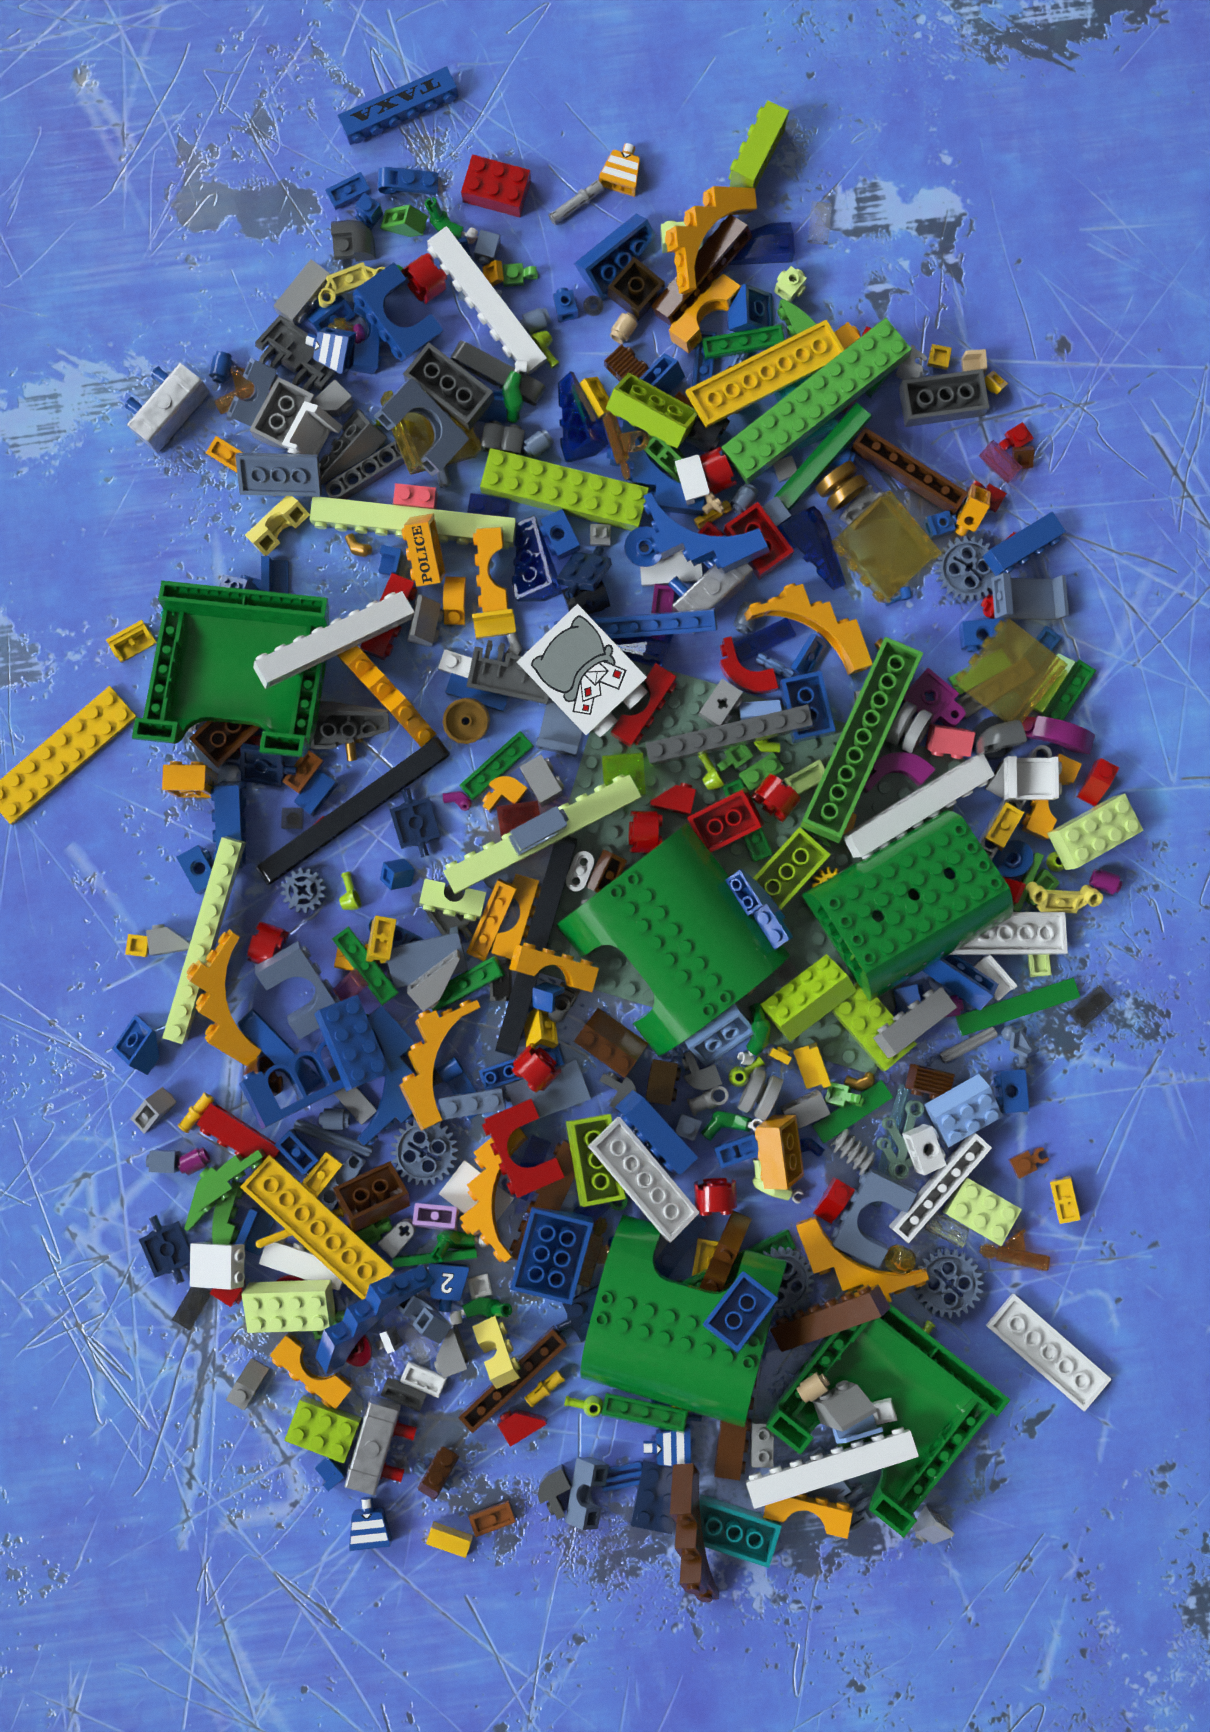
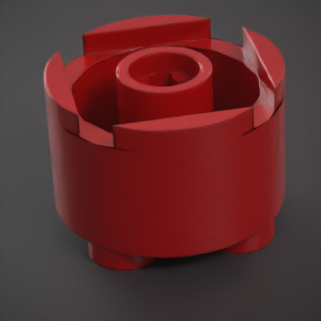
M429 253L421 255L402 269V274L409 280L408 288L420 302L425 300L424 304H427L446 290L445 280L447 276L441 268L438 269Z
M721 447L699 456L709 492H712L714 495L736 485V481H731V477L734 475L725 454L721 456L719 454V451L722 450Z
M769 774L751 795V799L757 804L763 805L761 809L767 815L772 816L774 814L779 821L784 822L797 806L801 797L789 785L785 786L782 783L783 780L773 774Z
M631 811L630 816H634L633 822H629L628 841L629 845H633V847L629 851L649 853L662 843V836L659 835V827H662V815H658L657 811Z
M259 922L256 927L259 932L252 936L247 952V957L249 958L247 961L260 964L282 951L283 943L286 944L288 941L289 932L283 928Z
M530 1043L513 1061L514 1068L512 1071L517 1077H523L528 1082V1087L537 1093L539 1090L544 1091L562 1071L561 1068L558 1070L555 1068L557 1062L541 1047L535 1049L533 1048L535 1044Z
M727 1178L703 1179L702 1184H698V1181H695V1207L700 1212L699 1215L709 1216L712 1215V1212H721L722 1215L733 1214V1209L737 1208L736 1181L732 1179V1183H729Z

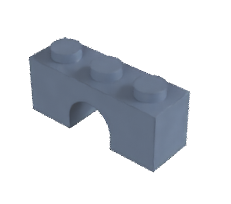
M250 358L243 377L253 382L254 393L246 399L234 396L227 415L248 426H252L269 394L270 387L273 386L278 377L276 374L277 370Z
M503 1087L439 1098L442 1120L506 1109Z
M419 1293L396 1307L403 1315L415 1321L413 1326L421 1335L439 1344L452 1327L439 1311Z
M592 1457L576 1459L565 1519L566 1523L581 1530L598 1529L602 1507L594 1504L591 1492L595 1486L606 1485L609 1464Z

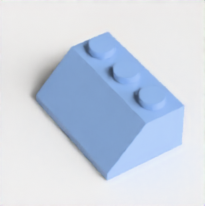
M736 1002L686 1039L685 1043L690 1051L707 1066L753 1034L752 1023Z

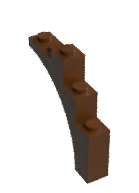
M733 1210V1214L728 1219L699 1288L715 1292L722 1291L752 1218Z
M694 1463L674 1464L670 1515L676 1522L675 1550L681 1557L679 1584L685 1592L694 1594L701 1602H711L712 1600L719 1599V1589L711 1574L703 1541L699 1499L700 1472Z

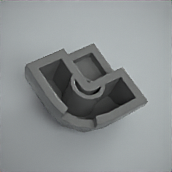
M357 220L331 221L335 260L355 258L356 262L376 260L374 237L367 225Z
M1020 720L999 723L987 728L979 736L976 743L977 756L998 752L1002 748L1022 745L1027 742L1025 730Z

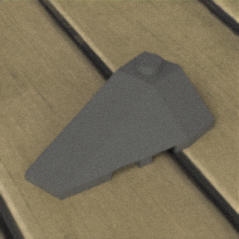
M359 408L344 423L341 428L344 432L340 438L333 440L329 455H324L319 462L321 464V485L374 453L384 444L387 438L382 430Z
M321 701L315 734L310 748L333 749L346 742L349 744L363 737L368 738L390 730L388 710Z

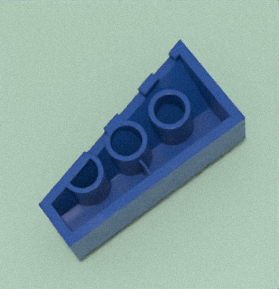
M635 214L574 264L583 280L599 299L604 301L607 297L608 286L633 257L636 258L643 253L656 235L648 219Z

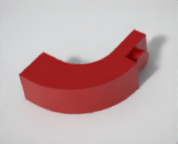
M732 637L723 638L720 651L722 657L726 656V659L720 660L719 665L726 679L733 686L746 693L759 695L777 692L778 684L774 669L750 671L744 668L737 659Z

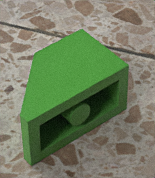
M411 205L386 209L380 229L408 237L423 235L428 216Z

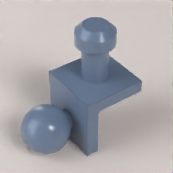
M1008 1025L1003 1028L1002 1036L1005 1040L1010 1041L1009 1050L1019 1054L1016 1066L1019 1069H1026L1029 1067L1027 1058L1039 1052V1047L1029 1042L1026 1036V1026L1016 1029L1014 1026Z

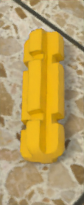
M727 500L723 501L721 505L724 511L722 513L712 509L708 514L703 513L704 516L696 517L694 519L697 528L702 529L708 521L713 522L722 517L723 513H729L732 510L731 504Z

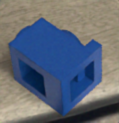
M363 193L355 204L357 212L355 219L363 222L372 230L383 215L381 204L366 193Z
M566 287L558 289L553 294L558 322L578 319V309L573 289L568 290Z
M949 510L927 516L923 523L929 540L952 534L956 529L957 519L954 514H950ZM944 520L945 526H942L939 521Z

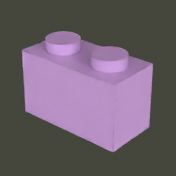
M415 1203L412 1224L417 1228L457 1231L460 1210L452 1206Z

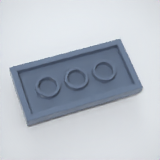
M237 453L235 455L240 495L320 497L322 494L319 455Z

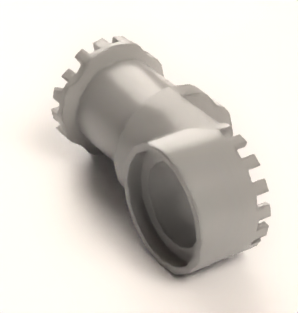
M717 1086L704 1091L702 1095L696 1098H688L686 1100L693 1116H696L700 1111L707 1108L713 1109L726 1103L729 1095L724 1087ZM720 1089L724 1091L725 1098L723 1101L717 1102L714 1100L713 1093L715 1090Z

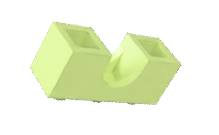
M429 879L424 880L419 905L423 906V910L435 912V909L442 910L444 915L453 917L456 914L464 915V919L476 921V918L481 919L486 892L467 888L461 900L452 902L444 895L445 883Z

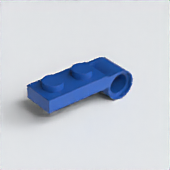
M382 167L378 170V191L383 194L405 191L437 195L438 172Z
M455 1056L437 1067L440 1076L454 1095L477 1092ZM478 1114L469 1115L467 1118L470 1120Z

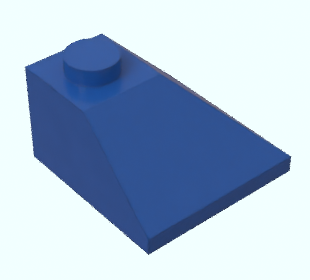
M743 284L728 309L729 330L740 332L773 326L772 294L751 285Z
M135 1014L112 1050L128 1066L148 1075L159 1059L156 1032Z

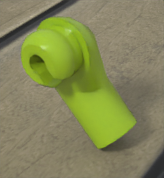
M767 739L753 742L761 752L780 753V742H769Z

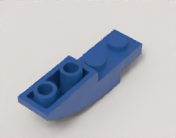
M740 869L725 880L747 916L752 914L774 950L793 938L783 922V919L786 918L768 893L748 873Z
M560 1044L554 1049L550 1047L543 1049L557 1062L555 1067L566 1064ZM515 1059L479 1070L484 1089H492L521 1079L512 1071Z

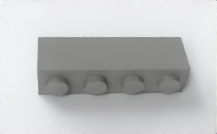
M942 987L937 990L931 988L922 995L924 997L922 1001L919 1002L917 999L907 1006L909 1011L905 1014L901 1011L892 1018L894 1020L892 1024L885 1023L877 1029L879 1034L873 1037V1039L887 1058L899 1053L957 1008Z

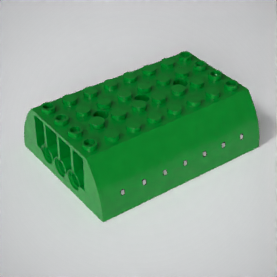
M949 810L938 814L902 837L890 842L889 845L873 852L871 856L861 859L802 894L869 1001H872L1011 918L1013 914V899L1010 887L964 818ZM944 870H953L955 873V878H946L944 875ZM910 890L917 891L919 899L911 900L908 892ZM879 911L883 914L884 919L877 922L872 918V913Z

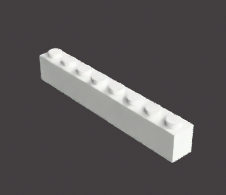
M444 227L427 240L428 253L433 259H438L441 263L439 267L445 272L446 276L450 275L454 280L452 282L453 286L458 292L462 291L466 296L464 300L471 309L473 307L479 313L477 314L478 319L483 325H488L491 329L489 333L496 342L498 340L501 342L505 355L508 358L512 357L515 362L517 360L528 361L527 372L525 373L527 375L532 374L545 364L546 356L448 227Z
M402 591L397 594L392 592L380 602L373 601L366 606L367 608L361 611L356 609L344 619L337 618L325 628L322 626L312 631V634L306 637L304 635L299 636L293 640V643L287 646L282 644L270 654L263 653L259 655L254 661L253 668L264 688H270L411 620L414 611Z
M984 754L974 755L845 833L842 837L853 858L862 857V859L871 856L873 850L877 847L880 849L889 845L890 839L905 835L908 828H915L923 824V819L926 817L932 818L940 813L939 809L944 806L948 808L957 803V798L969 796L973 793L972 789L978 786L980 788L987 785L989 779L995 775Z
M904 1427L892 1430L890 1435L884 1436L882 1433L872 1436V1441L865 1443L863 1440L851 1443L849 1448L843 1449V1446L831 1449V1454L823 1456L822 1453L810 1456L811 1460L802 1462V1459L789 1463L790 1467L782 1469L781 1466L769 1469L770 1473L761 1475V1472L749 1475V1480H745L753 1508L756 1509L919 1457L911 1431L908 1429L904 1430Z

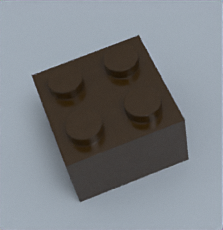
M633 257L608 286V297L625 311L633 314L639 321L650 309L654 300L665 290V282L638 259Z
M652 1059L645 1099L648 1102L671 1106V1101H676L677 1089L674 1088L675 1080L679 1081L681 1068H678V1063Z

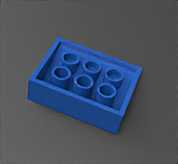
M531 1207L510 1290L572 1305L594 1224L592 1217L567 1211Z

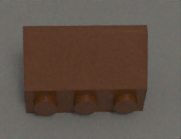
M207 721L189 739L219 768L242 746V743L249 740L261 727Z
M600 1008L596 1009L574 1040L576 1044L624 1078L648 1045L646 1041Z
M391 1161L333 1187L343 1216L354 1233L410 1206L409 1193Z

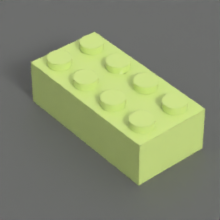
M1121 794L1105 800L1047 834L1065 870L1081 867L1144 830L1127 796Z
M331 1279L249 1282L242 1293L247 1333L324 1331V1329L332 1326L336 1320Z

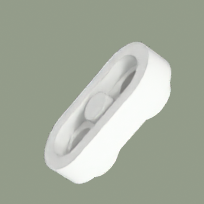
M578 852L572 861L566 877V885L571 891H581L587 884L594 866V858L589 852ZM581 859H587L588 863L586 866L580 864ZM574 878H579L580 884L574 885L572 883V880Z

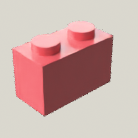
M395 483L393 505L427 509L437 508L438 493L436 487Z
M930 724L925 748L935 756H943L945 753L951 754V757L956 759H963V756L971 757L975 732L964 728Z

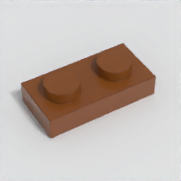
M309 750L306 756L300 757L293 766L297 767V775L287 774L282 782L300 794L324 761Z
M509 1500L468 1516L475 1537L516 1522Z

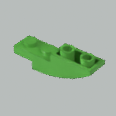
M785 299L780 300L777 313L779 318L785 321L789 337L816 325L800 308Z
M263 1149L255 1151L245 1159L240 1154H237L220 1167L201 1192L194 1208L196 1213L202 1210L205 1213L215 1206L213 1202L219 1198L223 1201L232 1195L231 1190L236 1187L232 1179L235 1181L246 1175L244 1172L249 1167L254 1169L263 1163L262 1158L266 1156Z
M232 1180L236 1186L231 1190L233 1194L223 1201L219 1198L216 1202L212 1224L213 1244L232 1245L239 1236V1224L231 1220H235L239 1207H236L238 1199H242L244 1190L240 1188L244 1183L242 1180Z

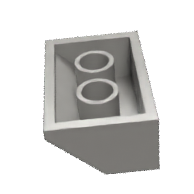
M277 377L249 430L252 436L272 447L287 449L282 443L304 401L311 403L314 394Z

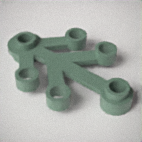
M910 1100L905 1106L907 1118L903 1133L913 1129L916 1118L923 1114L924 1105L920 1101ZM914 1104L915 1110L912 1112L911 1106ZM885 1117L882 1120V1127L891 1134L899 1149L898 1155L896 1157L891 1149V1141L887 1138H879L877 1140V1147L884 1151L890 1163L888 1167L890 1177L895 1180H903L907 1177L909 1168L913 1166L911 1157L906 1159L908 1149L903 1135L901 1136L896 1127L895 1119ZM888 1120H891L890 1127H887ZM885 1140L886 1146L883 1148L882 1142ZM897 1166L900 1167V1171L898 1173L895 1172Z

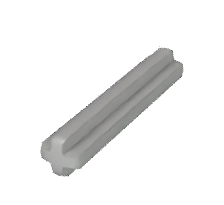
M990 1027L939 1054L940 1058L944 1063H947L998 1037V1033L994 1027Z

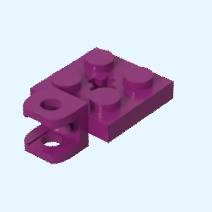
M929 668L907 690L903 698L904 703L909 701L917 706V714L923 709L932 713L933 718L930 724H934L938 719L945 726L956 727L966 715L965 710L954 701L959 693ZM926 692H927L928 694H930L931 692H933V693H934L933 698H934L935 700H934V701H931V700L927 701V700L925 699L926 696H925L924 694H925Z

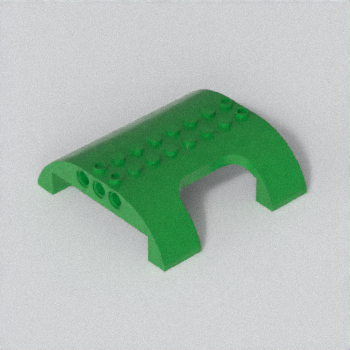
M161 580L158 601L163 608L144 715L143 718H135L132 739L177 744L195 724L203 721H219L254 725L265 730L262 731L260 753L305 757L311 747L315 734L327 660L267 689L264 688L253 666L254 661L259 655L263 653L270 654L282 644L287 646L293 643V640L299 636L304 635L306 637L312 634V631L322 626L325 628L329 626L328 598Z
M688 823L556 924L581 958L601 945L617 947L625 954L650 986L654 994L653 1008L634 1021L633 1025L658 1056L673 1049L723 1013L765 980L790 956L783 945L774 950L752 914L747 916L725 881L729 878V875Z
M623 1214L613 1237L600 1280L582 1355L581 1378L745 1428L774 1308L742 1351L737 1354L703 1327L704 1321L729 1288L720 1292L708 1291L662 1276L657 1270L654 1261L655 1250L659 1246L662 1234L652 1222ZM746 1249L736 1279L744 1271L777 1297L787 1261Z
M889 1303L891 1308L882 1317L834 1333L822 1339L782 1393L768 1419L766 1427L800 1455L814 1438L812 1431L821 1423L813 1402L808 1401L805 1403L796 1388L800 1386L802 1381L816 1372L819 1375L822 1373L825 1375L830 1383L827 1386L829 1390L836 1387L838 1382L846 1380L857 1384L871 1402L891 1398L897 1420L876 1425V1427L883 1428V1432L879 1434L883 1433L884 1436L892 1434V1430L904 1427V1430H910L919 1457L881 1469V1477L872 1496L869 1510L904 1538L917 1521L914 1515L916 1509L989 1415L993 1413L998 1417L1010 1399ZM874 1434L860 1438L858 1440H863L864 1443L871 1441V1437L874 1436Z

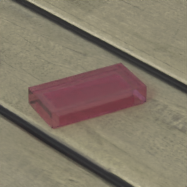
M994 440L979 455L1007 483L1023 468Z
M355 968L333 989V992L342 1001L359 994L369 984Z

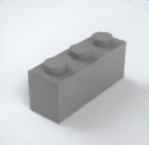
M311 259L273 305L276 313L296 326L299 323H303L308 311L319 303L318 295L327 284L326 277L330 273Z

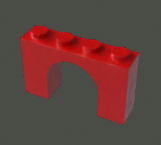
M532 1099L484 1118L485 1123L482 1124L486 1136L490 1135L493 1143L490 1146L494 1156L499 1155L501 1163L498 1165L503 1176L507 1174L510 1181L507 1183L511 1195L515 1194L517 1198L564 1178L556 1157L533 1167H521L515 1164L508 1154L507 1142L511 1133L518 1127L539 1119Z

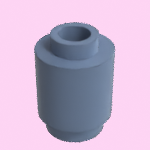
M537 308L523 314L520 323L531 334L546 328L551 323V319L546 308Z
M544 429L523 442L525 445L523 450L529 458L532 456L536 459L551 448L550 445L554 441Z
M745 483L743 486H740L730 502L731 509L740 515L754 504L759 491L751 484L747 485Z
M743 602L739 607L733 624L736 630L743 634L752 632L757 620L756 618L746 621L744 613L749 609V605L753 604L751 602Z
M324 1108V1111L319 1114V1125H323V1129L331 1130L349 1128L350 1111Z

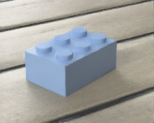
M980 1074L924 1104L938 1135L948 1148L1003 1117L991 1087Z

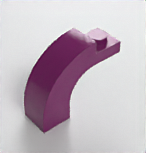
M1022 716L1021 723L1027 739L1055 743L1071 752L1091 753L1095 734L1091 731L1054 718Z
M905 752L891 753L875 761L871 770L874 774L870 773L863 792L867 794L883 776L890 773L903 774L919 787L935 771V768L917 755Z

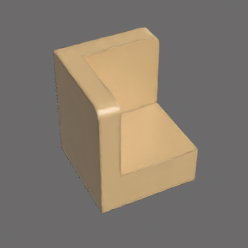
M986 349L965 351L961 358L962 372L983 369L985 374L987 371Z

